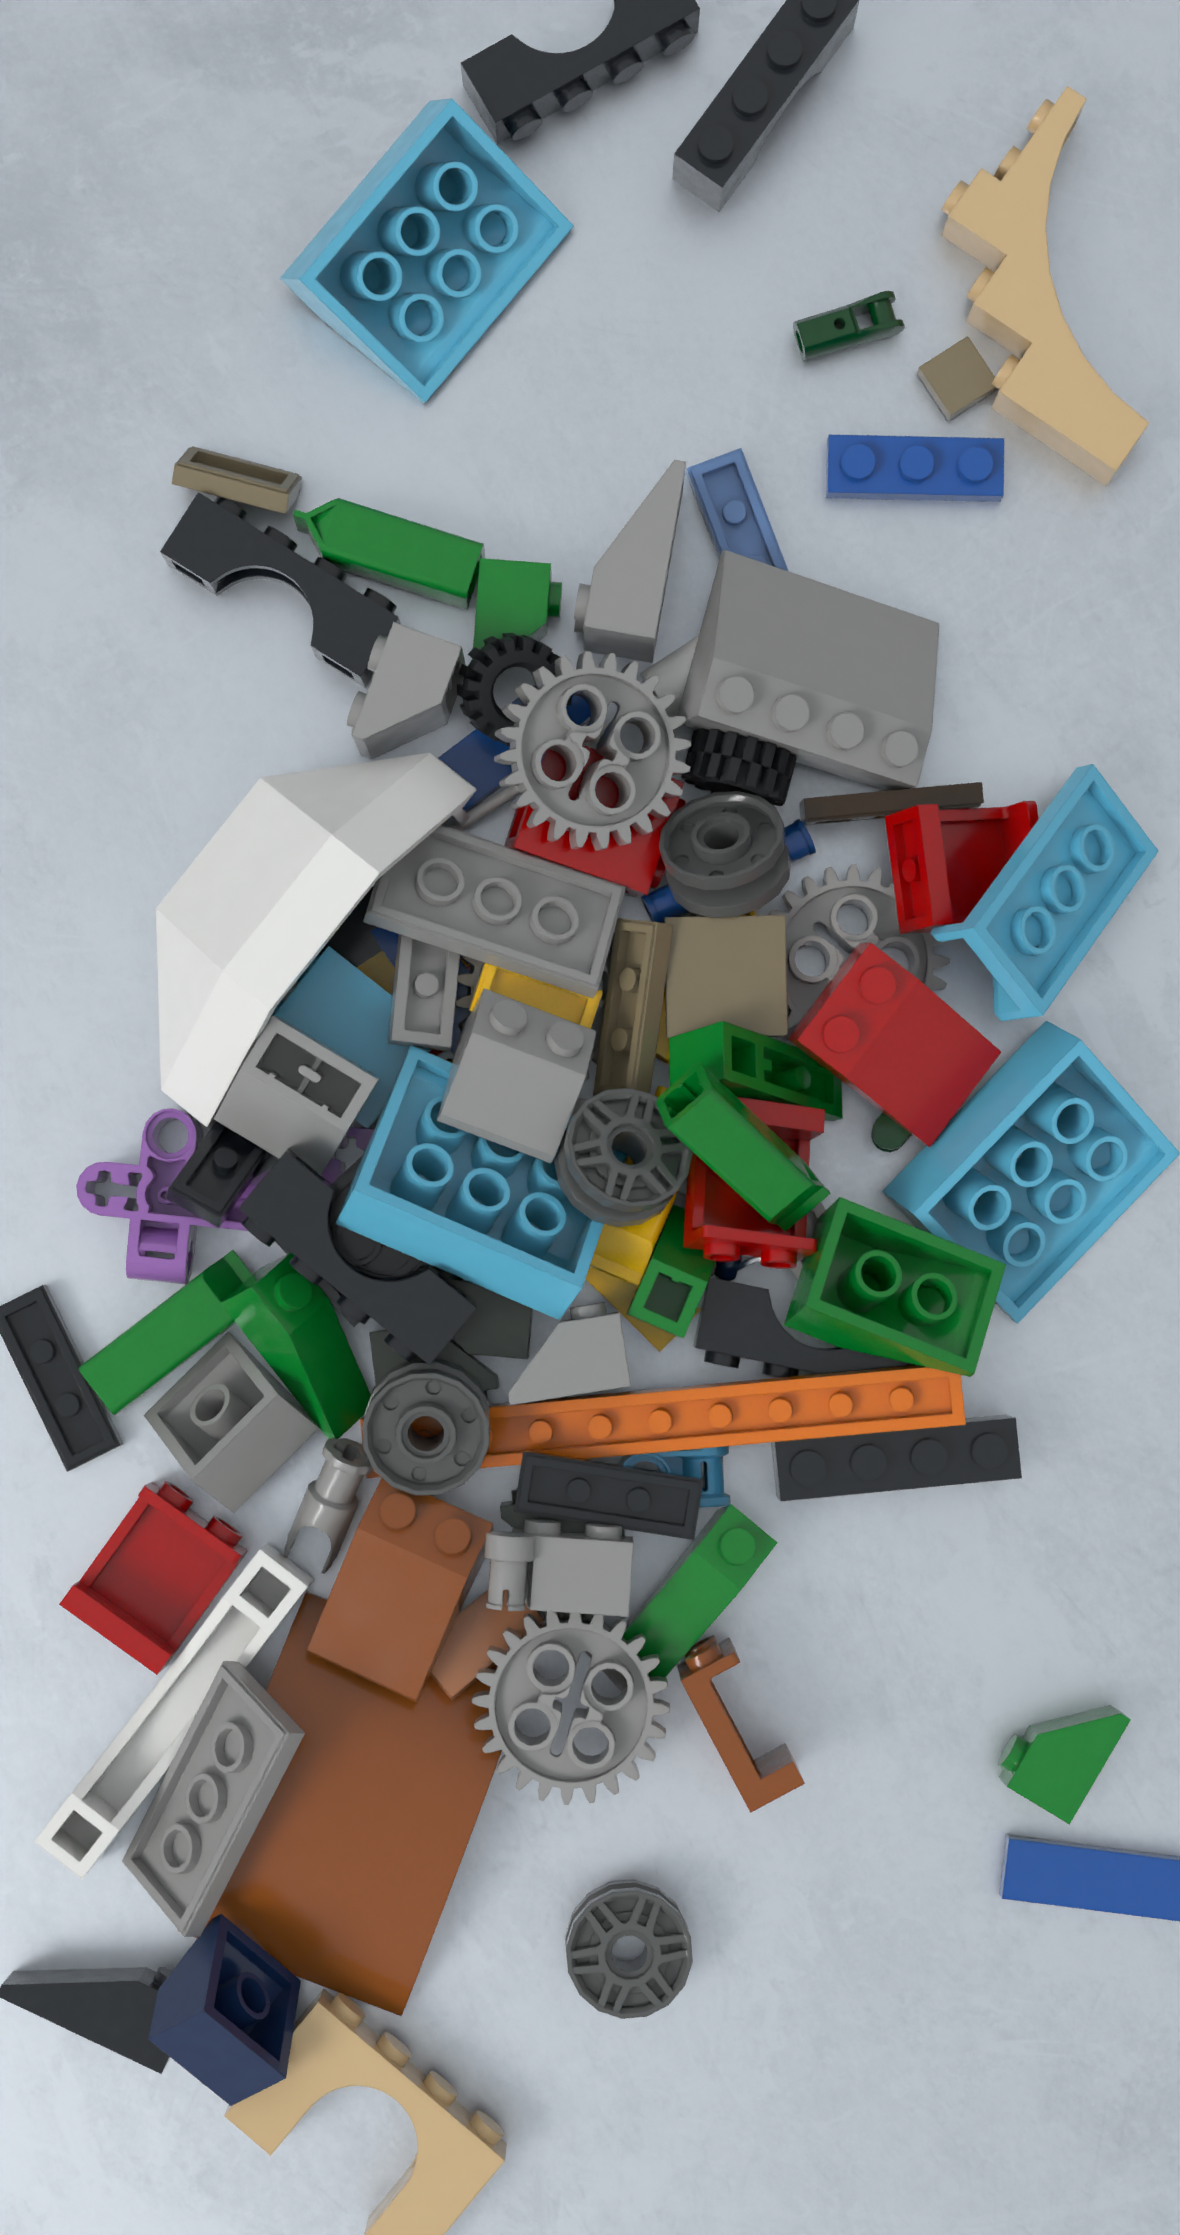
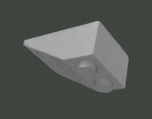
M674 460L594 566L591 585L579 584L574 612V632L584 634V651L604 655L615 653L616 657L653 663L683 494L686 461Z

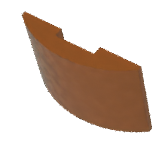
M306 1591L266 1689L268 1694L305 1732V1735L208 1923L212 1918L223 1914L295 1976L402 2016L502 1750L484 1753L482 1750L483 1744L493 1735V1731L478 1730L474 1727L475 1719L488 1713L489 1708L473 1704V1694L490 1690L491 1687L478 1679L452 1701L432 1676L429 1675L416 1703L308 1653L307 1648L328 1599Z

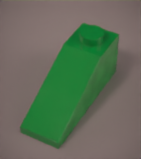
M725 1021L669 1038L670 1086L694 1065L701 1063L736 1097L825 1109L824 1120L836 1121L843 1119L841 1080L796 1046Z
M290 1252L261 1267L220 1304L328 1440L330 1438L339 1439L365 1415V1409L371 1394L329 1298L319 1285L316 1286L290 1265L289 1262L295 1256Z
M732 1504L720 1508L714 1513L625 1628L623 1637L627 1641L641 1633L646 1636V1641L638 1652L640 1657L649 1654L659 1655L660 1663L649 1672L650 1677H666L742 1590L778 1543Z

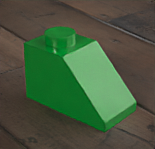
M480 558L473 648L482 649L486 646L483 640L491 636L497 639L503 638L502 633H514L518 636L523 634L537 641L542 640L547 635L549 617L560 618L562 582H551V563Z
M1108 1705L1029 1725L1022 1737L1015 1734L1005 1746L998 1765L1004 1768L999 1778L1009 1789L1070 1825L1131 1719L1120 1710Z

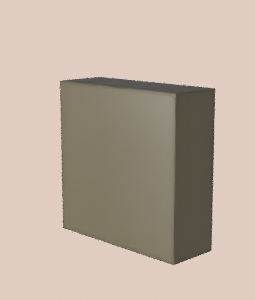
M968 336L921 365L917 371L918 376L948 421L998 390V388L992 385L995 376Z

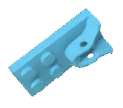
M1094 764L1077 767L965 921L934 927L931 930V935L936 941L940 942L961 938L966 941L992 974L994 1014L999 1020L1008 1021L1043 1016L1154 859L1158 849Z

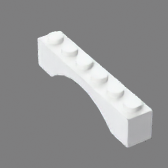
M265 1544L239 1575L176 1661L34 1842L79 1878L83 1879L169 1769L222 1662H240L246 1669L314 1579L270 1544Z

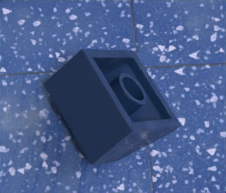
M220 1914L211 1919L201 1936L196 1939L158 1989L148 2040L227 2104L232 2106L286 2079L301 1980L223 1914Z

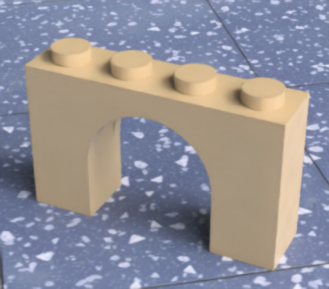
M323 1988L294 2023L286 2079L232 2106L229 2105L224 2116L271 2156L312 2105L326 2094L349 2086L370 2087L388 2094L409 2115L415 2128L418 2151L406 2172L369 2215L364 2235H444L504 2163L507 2143L502 2140L504 2132L484 2112L477 2110L473 2115L455 2100L458 2096L457 2091L441 2075L434 2071H430L426 2075L411 2063L409 2059L412 2057V2054L399 2039L388 2032H384L380 2036L363 2022L366 2017L365 2013L352 1999L342 1993H338L334 1997Z

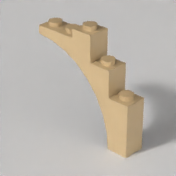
M1067 86L1055 104L1045 99L1027 127V130L1033 136L1022 151L1015 146L1009 150L994 176L981 168L970 185L962 180L956 185L941 210L948 215L941 236L987 266L967 294V298L974 303L966 322L1013 353L1006 360L992 382V385L998 388L999 391L991 408L1107 486L1149 425V422L1114 394L1084 357L1063 317L1050 274L1046 222L1051 180L1060 152L1076 125L1087 100Z

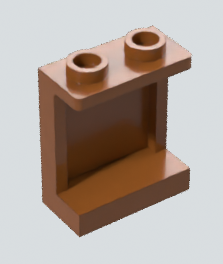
M712 1635L695 1643L685 1654V1661L677 1665L680 1681L751 1813L802 1786L805 1782L786 1743L753 1759L719 1695L712 1678L740 1663L731 1639L727 1638L718 1643L716 1637Z

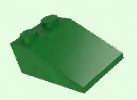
M839 1197L817 1219L812 1238L817 1239V1252L806 1257L784 1326L840 1348L968 1377L974 1375L1006 1264Z

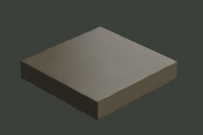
M785 915L664 918L665 924L673 925L665 981L667 1039L720 1021H725L768 1037L788 1036Z

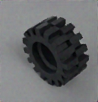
M502 633L503 638L497 639L491 636L483 640L486 646L482 649L474 647L467 654L473 659L468 666L461 665L458 674L462 675L464 679L463 684H457V695L463 698L460 708L463 714L469 717L471 720L469 723L494 741H500L506 746H510V743L502 741L495 736L497 730L514 726V722L502 712L494 699L493 689L498 676L509 668L522 667L527 669L534 679L533 672L544 666L556 677L555 660L560 658V656L552 652L553 649L544 643L526 635L518 636L514 633ZM572 695L569 697L567 701V705L571 706Z
M700 728L693 731L691 747L688 749L685 764L690 766V772L682 774L681 778L685 779L686 783L695 785L696 788L701 790H710L711 793L740 791L760 796L773 806H783L787 798L797 759L796 755L791 754L789 750L776 748L777 745L770 742H760L755 737L739 736L738 733L730 731L724 733L719 729H710L709 731Z

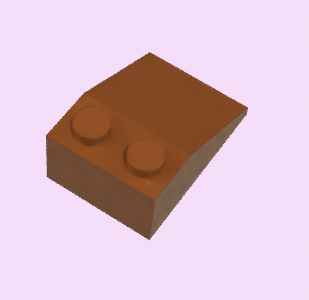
M381 1478L356 1529L307 1652L417 1703L485 1559L486 1532L493 1531V1523L431 1495H413L396 1489Z

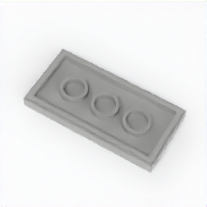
M440 825L375 882L363 922L594 998L599 989L626 887Z
M235 1661L222 1662L122 1860L124 1865L184 1937L201 1936L305 1735V1732L243 1665Z

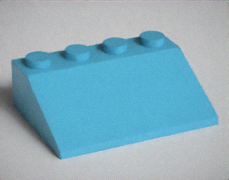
M452 98L433 100L426 104L279 279L326 324L419 401L426 403L574 225Z
M1045 1021L949 1121L931 1147L925 1146L882 1192L916 1228L1006 1264L995 1304L1018 1324L1179 1156L1180 1152L1081 1039Z
M411 1045L353 1177L335 1224L560 1320L583 1288L604 1224L591 1220L572 1206L559 1186L554 1164L555 1157L551 1163L437 1121L452 1063ZM614 1150L613 1154L622 1163H625L627 1154Z

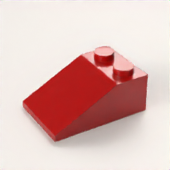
M871 942L859 943L787 1038L792 1044L927 1147H931L1001 1054V1051L924 983Z

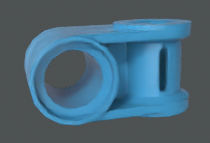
M729 1446L624 1455L617 1464L632 1467L637 1462L648 1461L654 1463L658 1470L662 1472L702 1478L701 1464L704 1462L705 1486L702 1488L699 1507H720L731 1504L730 1495L724 1493L723 1456L729 1454Z

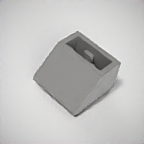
M395 622L392 624L388 638L381 635L377 637L367 667L368 670L373 671L367 694L360 691L357 692L347 719V726L353 727L351 735L361 756L372 760L447 725L458 696L457 684H462L464 679L462 675L458 674L461 665H466L462 646Z
M277 1015L272 1016L241 1066L214 1120L277 1158H280L289 1148L322 1175L379 1082L380 1077Z

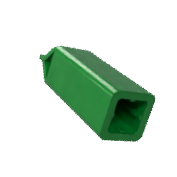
M341 498L331 500L307 513L294 510L293 517L297 530L309 534L320 557L329 561L340 570L468 610L479 577L480 558H485L483 543Z
M701 1063L694 1065L658 1097L656 1105L665 1127L770 1224H776L786 1232L831 1194L810 1167Z
M231 1250L78 1367V1370L113 1415L121 1413L236 1324L220 1303L253 1274L236 1252Z

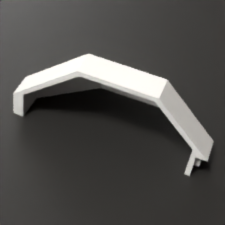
M432 753L260 777L156 907L161 1090L204 1126L212 1128L216 1122L214 1117L235 1077L279 1002L382 875L448 818H453L461 826L465 824L469 816L462 808L477 789Z

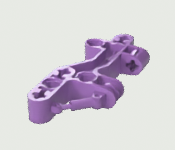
M173 1108L162 1109L152 1114L147 1120L142 1134L139 1165L114 1162L94 1163L81 1173L76 1185L77 1197L81 1205L89 1212L100 1216L130 1219L126 1255V1276L129 1279L187 1284L192 1271L197 1226L218 1228L167 1200L169 1187L204 1139L203 1129L198 1120L180 1110ZM180 1120L188 1130L187 1143L178 1152L168 1153L160 1144L159 1135L161 1129L170 1121ZM351 1127L338 1149L347 1148L349 1139H356L357 1148L365 1151L374 1129ZM335 1153L322 1176L332 1184L346 1171L345 1162L336 1159ZM268 1171L253 1178L220 1228L248 1231L241 1224L247 1215L238 1208ZM108 1173H111V1182L137 1187L136 1198L111 1196L107 1206H105V1197L95 1194L96 1183L106 1182ZM138 1174H142V1178L138 1184L136 1176ZM137 1200L139 1210L133 1211V1207ZM147 1251L173 1253L175 1257L174 1259L147 1256Z

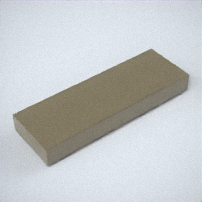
M617 919L593 1096L605 1090L631 1088L650 1094L672 937V924Z

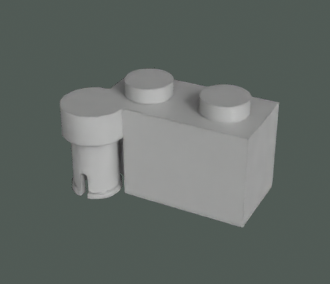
M525 1519L524 1529L513 1528L512 1532H486L484 1557L490 1559L486 1608L502 1611L504 1590H507L506 1605H508V1611L526 1610L525 1604H527V1609L536 1611L629 1617L633 1536H621L622 1526L592 1523L585 1524V1533L561 1532L560 1521L546 1519Z

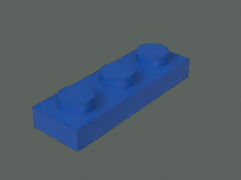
M828 435L826 498L1001 502L1004 496V438Z

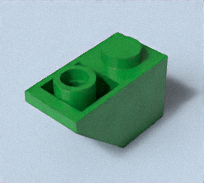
M673 1205L626 1314L679 1338H684L716 1261L703 1258V1250L683 1248L685 1209Z

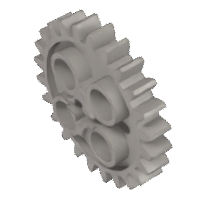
M585 651L578 656L575 670L567 656H562L555 660L556 677L544 666L533 672L539 689L526 683L516 687L515 691L524 703L523 706L508 704L503 707L502 712L514 722V726L501 728L495 732L497 738L510 743V750L494 756V762L511 765L513 773L507 775L499 782L500 787L518 786L521 793L513 800L510 805L511 808L517 809L529 804L533 811L528 819L527 826L533 828L545 820L548 821L550 825L547 840L550 842L558 840L565 831H569L571 849H579L583 847L588 834H590L595 851L607 849L611 832L619 846L631 843L630 825L641 835L652 832L651 821L647 814L649 813L659 819L668 817L671 812L661 798L663 796L676 798L682 796L684 792L677 784L671 781L672 775L690 772V766L675 758L676 752L691 747V741L675 738L673 732L674 729L680 727L687 720L685 716L668 717L665 710L676 697L674 694H669L658 699L656 698L653 691L659 680L657 675L649 677L641 683L636 680L639 667L637 661L627 664L619 672L617 671L615 653H609L602 658L599 667L596 668L591 652ZM571 695L583 698L590 707L591 716L586 726L576 725L567 714L566 705ZM611 702L615 703L617 712L614 719L606 727L596 746V751L603 756V759L590 764L586 768L580 783L579 795L573 801L568 796L569 790L573 782L581 774L590 755V752L582 747V745L596 739L600 735L606 719L607 707ZM625 722L636 725L643 734L644 742L638 754L627 750L621 742L620 732ZM548 749L558 752L565 761L566 771L561 781L551 780L542 770V755ZM601 776L610 778L618 787L619 798L614 808L605 807L596 797L595 787Z
M851 864L846 873L845 880L839 881L833 868L828 867L824 871V886L819 887L813 879L806 876L801 881L805 895L803 898L789 890L782 896L785 905L790 910L789 913L771 910L768 914L785 915L787 1011L790 1013L788 1016V1030L801 1021L840 969L839 966L845 959L836 947L814 931L813 926L815 923L823 924L828 929L832 938L848 954L852 953L859 943L871 942L881 951L883 948L891 946L899 948L908 957V971L932 991H941L946 988L947 983L933 975V969L942 968L950 963V958L933 953V947L942 942L936 941L931 933L900 934L893 882L888 888L881 885V868L876 867L867 881H861L857 865ZM853 905L862 909L868 922L865 932L853 935L843 931L837 921L839 908ZM812 946L820 950L826 961L824 972L813 977L800 972L795 963V954L798 949Z
M547 1611V1623L540 1625L535 1617L528 1612L524 1614L525 1634L521 1636L508 1626L503 1630V1636L509 1646L507 1651L495 1646L488 1648L487 1655L497 1665V1668H479L476 1678L491 1687L490 1690L474 1693L472 1698L473 1704L489 1708L488 1713L481 1715L474 1722L475 1729L493 1731V1735L484 1742L482 1750L484 1753L502 1750L504 1755L500 1759L496 1771L501 1774L514 1766L520 1770L516 1783V1789L519 1791L532 1779L538 1781V1797L541 1801H544L549 1795L552 1787H558L561 1789L564 1805L570 1804L574 1788H582L589 1803H594L596 1785L602 1782L612 1794L616 1795L619 1793L617 1774L621 1771L635 1781L640 1778L638 1767L634 1762L636 1756L649 1761H654L656 1758L655 1751L646 1742L647 1737L659 1739L666 1736V1728L653 1721V1716L670 1713V1703L653 1698V1694L666 1689L668 1681L666 1677L649 1676V1672L660 1663V1657L658 1654L640 1657L638 1652L642 1649L646 1636L641 1633L627 1641L623 1637L627 1623L624 1617H621L608 1628L603 1625L604 1615H592L590 1621L582 1620V1614L570 1613L569 1619H560L558 1612ZM556 1650L566 1657L569 1668L560 1678L546 1679L535 1668L534 1661L536 1657L544 1651ZM588 1651L591 1653L592 1659L583 1681L580 1703L587 1706V1709L576 1708L571 1719L563 1750L559 1755H554L551 1752V1746L562 1716V1703L555 1700V1698H566L569 1695L582 1652ZM615 1669L623 1674L626 1678L627 1686L620 1695L607 1698L595 1691L592 1680L601 1670ZM538 1709L546 1714L551 1726L543 1735L529 1737L518 1729L516 1718L524 1710ZM591 1727L601 1730L608 1738L609 1743L606 1749L594 1756L581 1753L574 1744V1738L582 1729Z

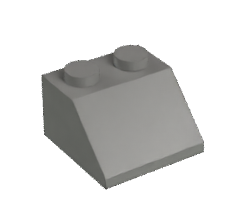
M484 988L460 1033L437 1121L551 1163L556 1155L585 1081L597 1031Z
M605 1302L570 1307L571 1319L560 1321L508 1392L509 1404L515 1405L631 1386L620 1313H607Z
M229 1332L144 1414V1417L191 1481L233 1513L319 1429L294 1396Z

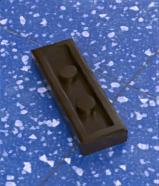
M982 782L804 798L799 803L801 820L807 826L882 819L898 811L924 804H938L939 810L978 808L984 803Z

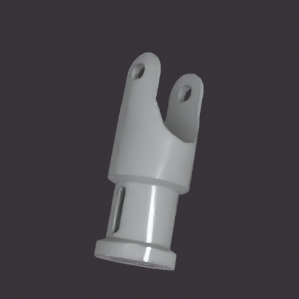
M330 1438L326 1441L322 1452L326 1460L318 1479L308 1484L285 1545L284 1557L287 1558L302 1527L317 1528L327 1534L330 1538L331 1550L321 1572L323 1574L326 1573L335 1558H337L357 1510L358 1499L356 1493L362 1478L373 1471L363 1445L347 1438Z

